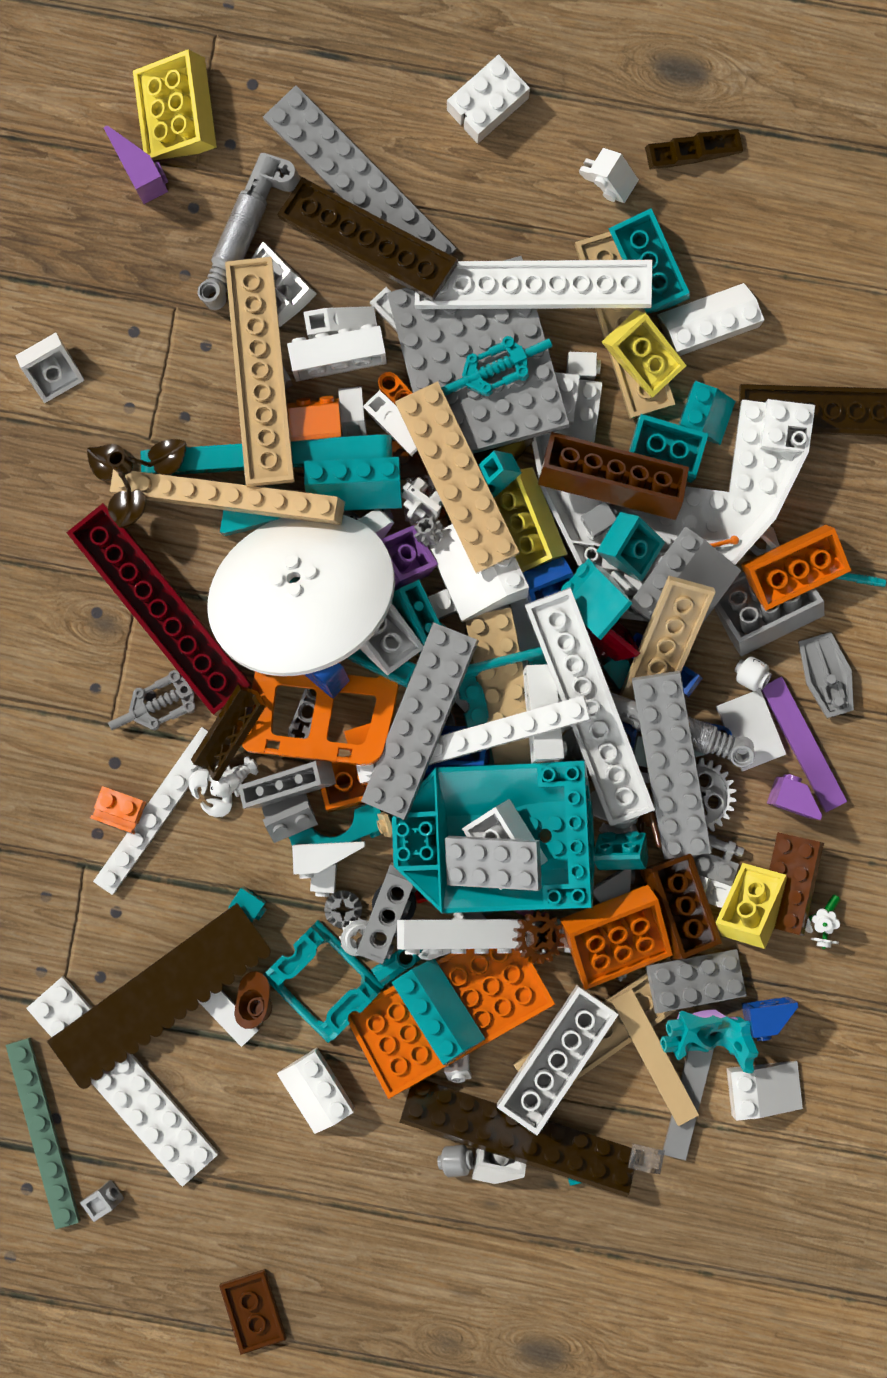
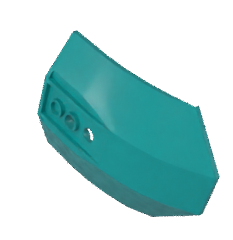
M585 761L435 768L420 785L407 820L396 816L392 817L394 867L442 914L593 907L595 867L593 809ZM510 799L534 839L540 840V848L548 860L541 865L542 888L539 891L500 890L499 888L447 885L445 838L448 836L467 837L462 828ZM543 829H548L552 834L551 840L547 843L540 839V833Z

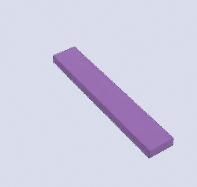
M779 677L769 682L761 691L824 812H828L846 803L847 800L783 678Z

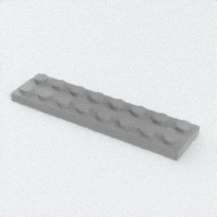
M433 622L386 738L383 754L375 765L361 802L407 820L479 640Z
M674 671L632 678L664 859L677 858L687 854L692 856L711 853V845L681 672Z

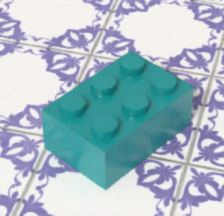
M640 414L629 452L689 467L687 482L692 483L697 476L708 433Z

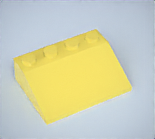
M188 49L133 71L143 151L150 155L153 161L195 155L217 148L205 57Z

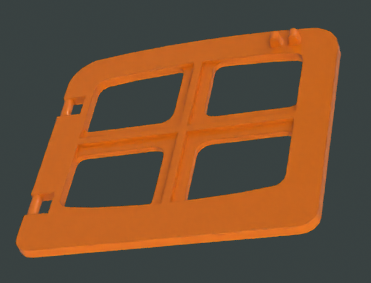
M255 671L252 690L258 691L266 707L242 743V746L250 753L350 763L361 766L372 765L383 754L386 738L393 720L399 684L381 675L377 678L347 675L350 681L339 693L376 697L366 740L361 745L328 741L327 737L334 699L305 675L274 676ZM288 686L316 691L317 696L308 738L285 737L273 734V715L277 687ZM268 741L280 742L279 749L267 748ZM339 750H352L351 758L338 756Z

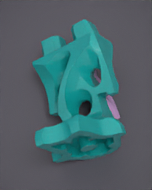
M703 1010L693 1014L680 1011L677 1019L667 1021L666 1031L668 1036H662L660 1040L661 1047L665 1053L674 1052L677 1060H680L687 1055L688 1051L709 1052V1050L716 1046H723L729 1051L730 1055H735L743 1072H754L753 1062L759 1052L751 1036L749 1021H745L741 1017H727L717 1010Z

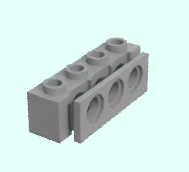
M393 862L389 866L356 952L360 956L383 964L385 958L390 959L394 949L391 942L394 936L397 937V920H400L402 914L407 915L411 905V901L408 900L410 892L415 893L417 890L394 867ZM400 887L404 891V895L396 897L392 894L391 889ZM390 909L395 913V917L387 919L384 917L383 911ZM376 932H383L387 939L378 941L374 934Z

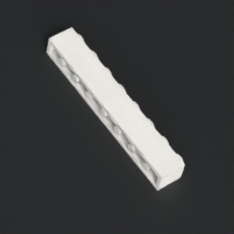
M519 919L397 920V949L405 950V954H420V949H428V954H443V949H451V954H466V949H474L475 954H488L489 949H497V953H512V949L519 945L518 942L512 941V938L518 936V933L514 932L513 929L520 928L517 922ZM557 919L556 925L561 924L560 919ZM537 921L532 924L538 927L543 922ZM561 928L559 930V933L564 934L563 929ZM565 937L560 938V942L564 944V947L558 948H564L565 953H571Z

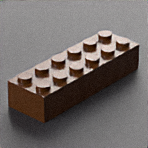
M551 432L545 450L538 485L676 520L684 501L689 467Z

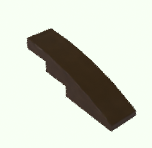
M739 129L698 132L695 136L673 138L670 142L648 144L645 147L649 169L651 170L693 164L743 152Z

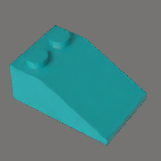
M590 558L578 567L574 576L561 588L562 591L571 587L584 624L600 640L632 605L631 600L610 573Z

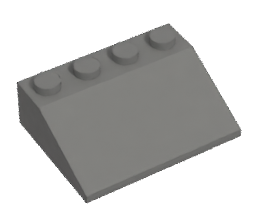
M685 526L634 595L630 608L647 621H650L668 576H673L715 589V595L703 620L704 622L741 570L706 540Z
M744 572L736 577L714 607L731 642L741 657L825 616L824 601L815 588L765 611L751 589Z

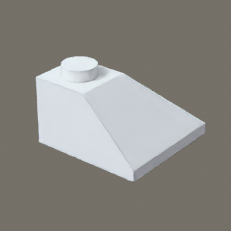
M477 1148L474 1157L472 1179L498 1184L524 1178L526 1164Z

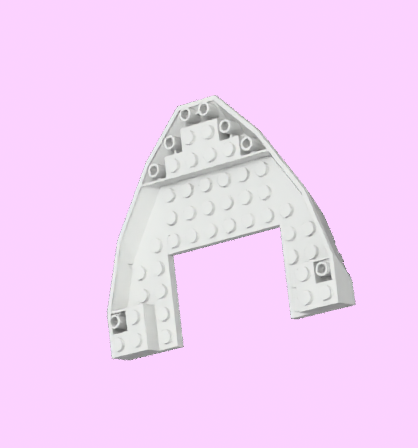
M555 372L570 428L555 431V433L594 442L602 382L579 379L580 375ZM768 399L766 402L742 400L729 492L686 487L684 501L676 520L612 504L618 514L623 512L640 516L665 541L642 582L610 565L596 552L609 529L593 539L582 523L581 516L601 504L602 501L544 486L540 487L578 566L590 558L608 571L610 575L616 570L633 586L626 593L628 598L632 600L685 526L709 544L737 536L739 543L736 545L727 544L714 547L734 565L737 564L776 520L809 453L815 405ZM551 433L533 437L532 446L538 478L540 477L545 450ZM630 607L620 617L649 622Z

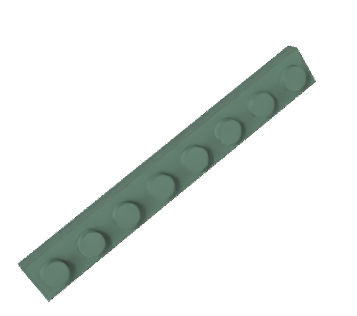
M31 1038L9 1043L5 1046L55 1229L79 1223V1213Z

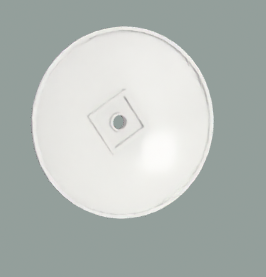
M343 515L342 525L288 518L271 521L241 540L229 552L217 569L208 596V618L212 632L222 649L233 660L259 673L274 676H298L326 669L354 654L367 643L381 626L389 611L394 595L395 573L393 563L387 548L377 534L360 521ZM300 577L298 582L289 583L292 578Z

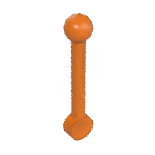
M732 536L730 539L711 543L710 545L713 547L727 544L736 545L739 543V538Z

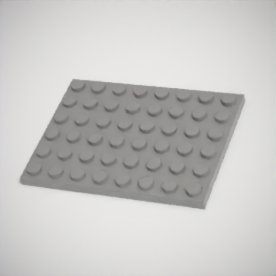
M518 256L504 261H523L522 256ZM406 287L387 293L413 393L437 381L440 387H443L462 378L465 362L469 354L479 355L486 352L488 348L501 343L506 336H511L514 342L522 346L523 350L545 340L537 309H415V291ZM548 349L527 358L529 377L525 381L518 380L507 386L504 384L493 389V393L490 396H483L467 387L445 396L472 454L570 428ZM503 351L492 357L491 355L479 360L477 369L480 370V367H486L487 364L491 365L493 361L498 362V359H504V356L507 355L509 357L506 351ZM512 365V368H506L505 371L501 370L499 374L494 373V376H488V379L485 380L483 378L482 380L489 384H494L502 380V377L516 372V369Z

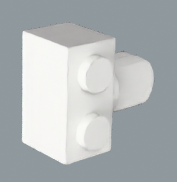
M605 148L602 149L595 161L586 158L584 166H581L579 170L580 175L600 187L603 191V196L611 202L616 200L625 203L639 180L621 153Z

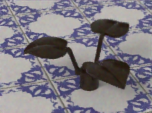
M170 439L155 444L148 452V458L151 462L137 459L133 455L128 457L123 448L116 444L87 448L88 462L93 474L102 481L112 480L114 469L126 487L127 492H117L112 496L108 504L109 515L119 528H125L135 523L142 516L146 507V498L143 492L139 490L131 492V487L125 475L132 471L133 463L135 462L147 467L154 466L157 474L171 475L183 463L187 447L184 440Z

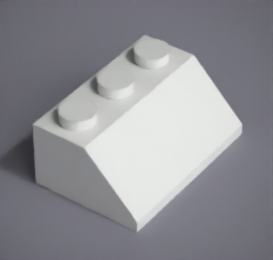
M510 799L462 828L467 837L535 840ZM540 848V858L542 865L548 860Z
M318 1048L313 1049L277 1073L314 1134L337 1124L354 1112V1105Z

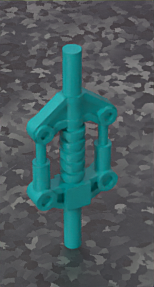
M506 336L501 343L488 348L486 352L479 355L469 354L465 362L462 378L441 387L445 396L464 387L483 396H490L493 393V389L504 384L507 386L518 380H527L529 377L527 358L553 347L552 343L548 338L523 350L522 346L514 342L511 336ZM503 351H506L509 357L507 355L504 356V359H498V362L493 361L491 365L487 364L486 367H480V370L477 369L479 360L490 355L492 357ZM512 365L516 369V372L502 377V380L494 384H489L482 380L483 378L485 380L488 379V376H494V373L499 374L501 370L505 371L506 368L510 369Z

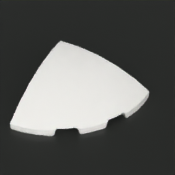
M262 242L252 259L272 257L280 327L303 309L317 293L267 244Z

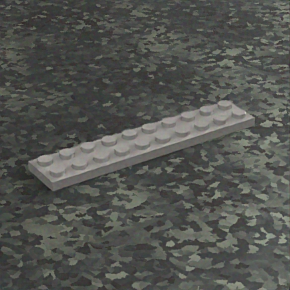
M294 86L263 116L264 121L339 197L451 256L456 252L454 245L297 86Z

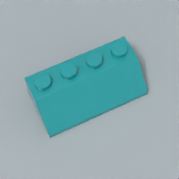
M652 208L608 228L622 260H652L651 308H644L646 314L669 309L690 299V292Z
M399 457L304 461L306 493L339 497L345 502L344 511L402 508Z
M436 959L429 960L409 970L391 982L443 1065L449 1064L485 1040L484 1035Z

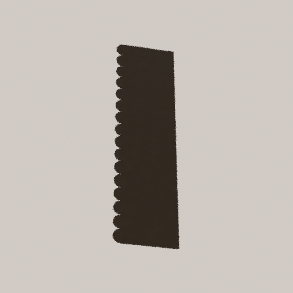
M236 903L54 1035L47 1043L76 1084L82 1089H87L91 1085V1079L99 1080L102 1078L103 1070L106 1072L112 1071L115 1068V1062L122 1063L127 1059V1053H137L139 1044L142 1046L148 1045L151 1041V1036L158 1037L162 1034L163 1027L171 1028L175 1023V1019L181 1020L186 1017L187 1010H196L199 1006L198 1000L200 1002H207L211 997V993L217 994L221 992L223 988L222 983L230 985L234 982V974L236 976H243L246 973L247 967L253 968L258 964V957L261 959L268 958L271 953L270 948L239 904Z

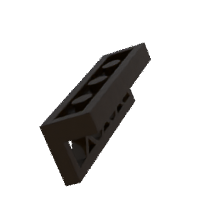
M238 684L191 758L193 765L209 771L212 780H220L266 706L258 691Z

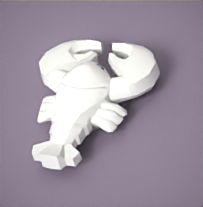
M245 757L243 765L233 767L232 769L228 765L219 781L212 780L207 769H198L192 773L189 779V789L192 795L199 799L198 787H201V794L204 795L207 790L208 781H210L211 794L216 797H222V800L209 798L206 800L208 803H212L213 807L206 805L203 801L200 805L208 815L223 817L231 810L232 793L234 792L235 796L239 797L238 786L242 785L241 783L249 773L257 775L259 772L257 769L258 765L254 759Z

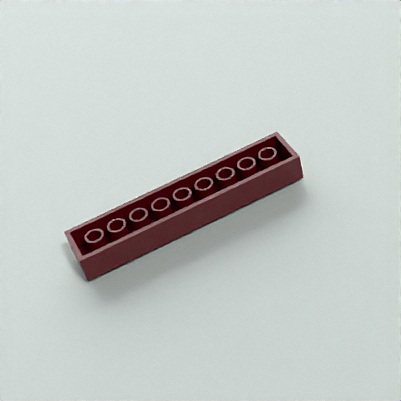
M104 503L66 532L214 716L218 717L238 684L252 689L250 681L222 649L220 644L127 529L119 528L112 520L108 507Z

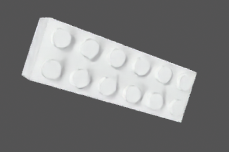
M576 985L497 1102V1108L538 1135L619 1014L585 989Z

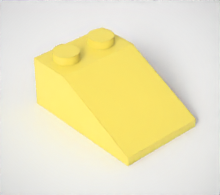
M635 310L602 341L614 359L652 398L686 367V364L649 316L638 310Z
M742 863L715 922L721 936L765 949L775 927L787 876Z

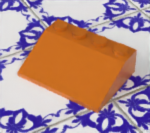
M649 885L560 919L566 942L585 990L673 956L658 898Z

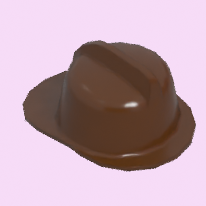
M258 971L247 973L240 981L234 1011L235 1020L239 1026L245 1029H253L266 1021L272 1012L270 984L265 975Z

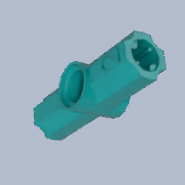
M397 949V951L391 954L390 959H384L383 964L379 963L371 971L381 985L384 986L421 959L418 956L419 954H412V960L409 963H402L399 960V955L405 950Z

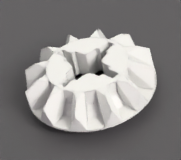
M358 918L356 921H349L346 927H342L343 933L342 936H339L341 940L340 946L349 955L360 956L356 952L362 937H359L357 942L351 937L357 935V932L361 935L364 934L368 923L367 920Z

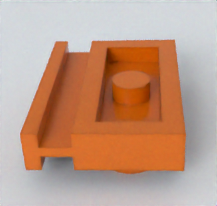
M102 786L94 806V813L90 818L135 834V827L140 821L146 801Z

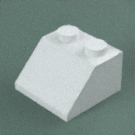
M57 333L15 355L20 368L44 403L84 381L82 374Z

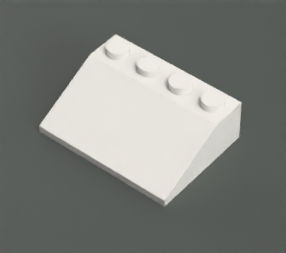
M453 524L441 530L444 537L440 539L437 545H428L438 563V570L461 622L528 597L529 586L515 556L476 574Z

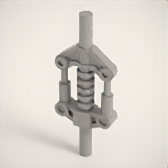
M173 670L168 676L155 681V684L147 688H136L133 691L129 713L108 722V725L113 731L134 720V722L151 730H157L161 723L170 719L174 720L186 713L191 714L195 712L194 691L180 673ZM171 683L174 684L175 691L166 692L164 696L160 695L158 699L154 698L152 702L148 701L147 704H144L146 693L156 688H163ZM181 698L183 706L170 711L168 715L160 719L150 716V712L154 713L156 709L160 710L161 707H167V704L171 705L173 701L177 702Z

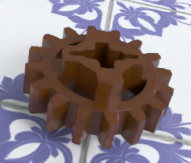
M534 911L533 916L530 913L525 914L526 921L519 919L517 922L520 928L513 929L514 932L518 933L517 937L512 938V941L519 944L514 948L515 951L522 950L523 952L520 957L524 959L529 957V963L537 961L538 964H544L545 960L553 961L552 954L559 956L560 952L557 948L564 947V944L560 942V938L565 937V934L559 933V930L563 927L562 924L556 925L557 917L549 918L548 912L541 914L540 911ZM537 921L543 922V924H540L538 927L536 925H533L532 923ZM540 948L545 950V952L541 954L534 953L535 951H538Z

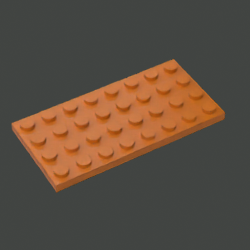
M466 949V954L450 953L437 961L485 1037L484 1041L447 1065L441 1063L394 986L378 994L361 1013L357 1011L351 1012L348 1016L349 1026L387 1098L391 1099L554 1006L555 1003L534 965L528 962L529 957L526 959L521 958L520 951H515V949H512V953H497V949H489L488 954H475L474 949Z

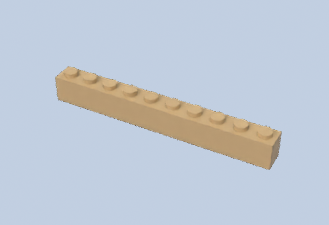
M113 469L110 492L113 494L120 491L127 492L122 479ZM131 471L125 475L131 487V492L139 490L143 492L146 500L342 525L345 502L336 496L256 486L247 487L240 484Z

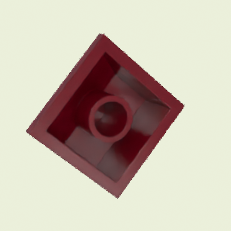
M619 621L613 625L601 640L585 625L591 643L597 646L596 649L605 658L609 656L614 661L637 657L640 654L630 630Z

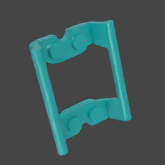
M541 647L469 664L458 691L459 699L465 700L468 703V710L463 713L466 728L487 723L489 718L482 686L476 682L475 676L485 670L528 660V665L547 664Z
M317 920L293 944L294 954L292 956H285L283 954L264 975L268 979L269 984L329 1043L350 1024L349 1014L353 1011L361 1013L375 999L384 986L355 956L346 953L340 946L341 942ZM329 943L362 977L361 985L358 988L347 991L330 1008L326 1020L322 1022L284 986L283 981L295 977L315 957L317 947L320 944Z

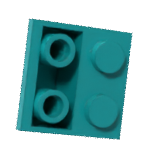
M629 831L621 834H615L614 832L599 834L594 848L595 865L598 870L646 869L649 859L646 833Z

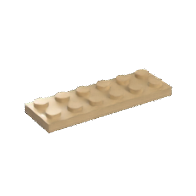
M668 576L638 648L640 654L632 662L620 691V696L635 701L632 678L682 671L715 595L713 587Z

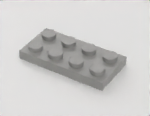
M448 836L445 838L447 885L539 891L542 888L540 840Z
M737 949L646 966L655 1013L747 996Z

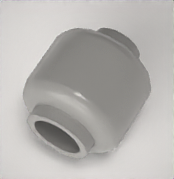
M465 1145L446 1146L437 1159L439 1170H443L444 1174L449 1178L467 1176L470 1169L474 1168L473 1153Z

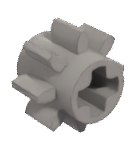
M433 516L421 518L418 524L414 526L417 532L414 535L418 542L422 541L425 547L437 545L440 539L444 537L441 532L444 528L440 521H435Z

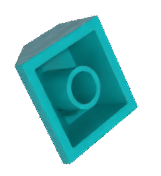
M695 381L690 389L678 425L708 433L707 441L721 445L736 401L718 388Z
M620 512L596 552L610 565L642 582L665 541L640 516Z

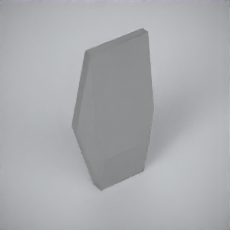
M829 632L799 641L806 685L825 717L828 719L853 711L852 670L833 634Z

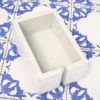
M498 54L447 100V111L460 125L464 123V130L478 144L529 99L530 88Z

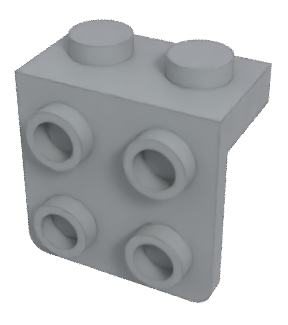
M307 794L262 807L265 817L263 822L274 843L318 825Z

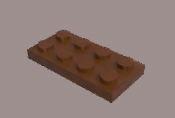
M777 832L769 870L785 874L787 880L774 929L804 936L822 856L823 842Z

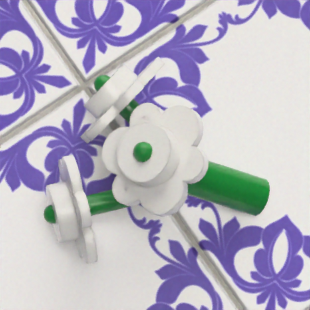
M832 895L824 909H819L817 913L809 916L805 929L807 933L813 932L810 921L815 923L814 928L817 932H823L822 939L811 938V940L817 941V946L822 947V949L831 948V944H839L837 941L827 940L828 934L833 933L834 929L840 927V921L836 918V913L834 912L840 902V898L837 895Z

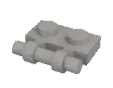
M709 834L711 850L716 848L724 851L722 858L710 853L694 855L693 859L700 876L732 886L739 864L730 860L732 855L742 857L744 848L736 846L735 842L728 841L727 843Z

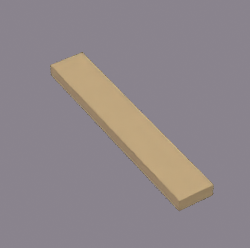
M630 988L610 999L676 1124L680 1126L699 1116L670 1059L663 1051L660 1041L633 990Z

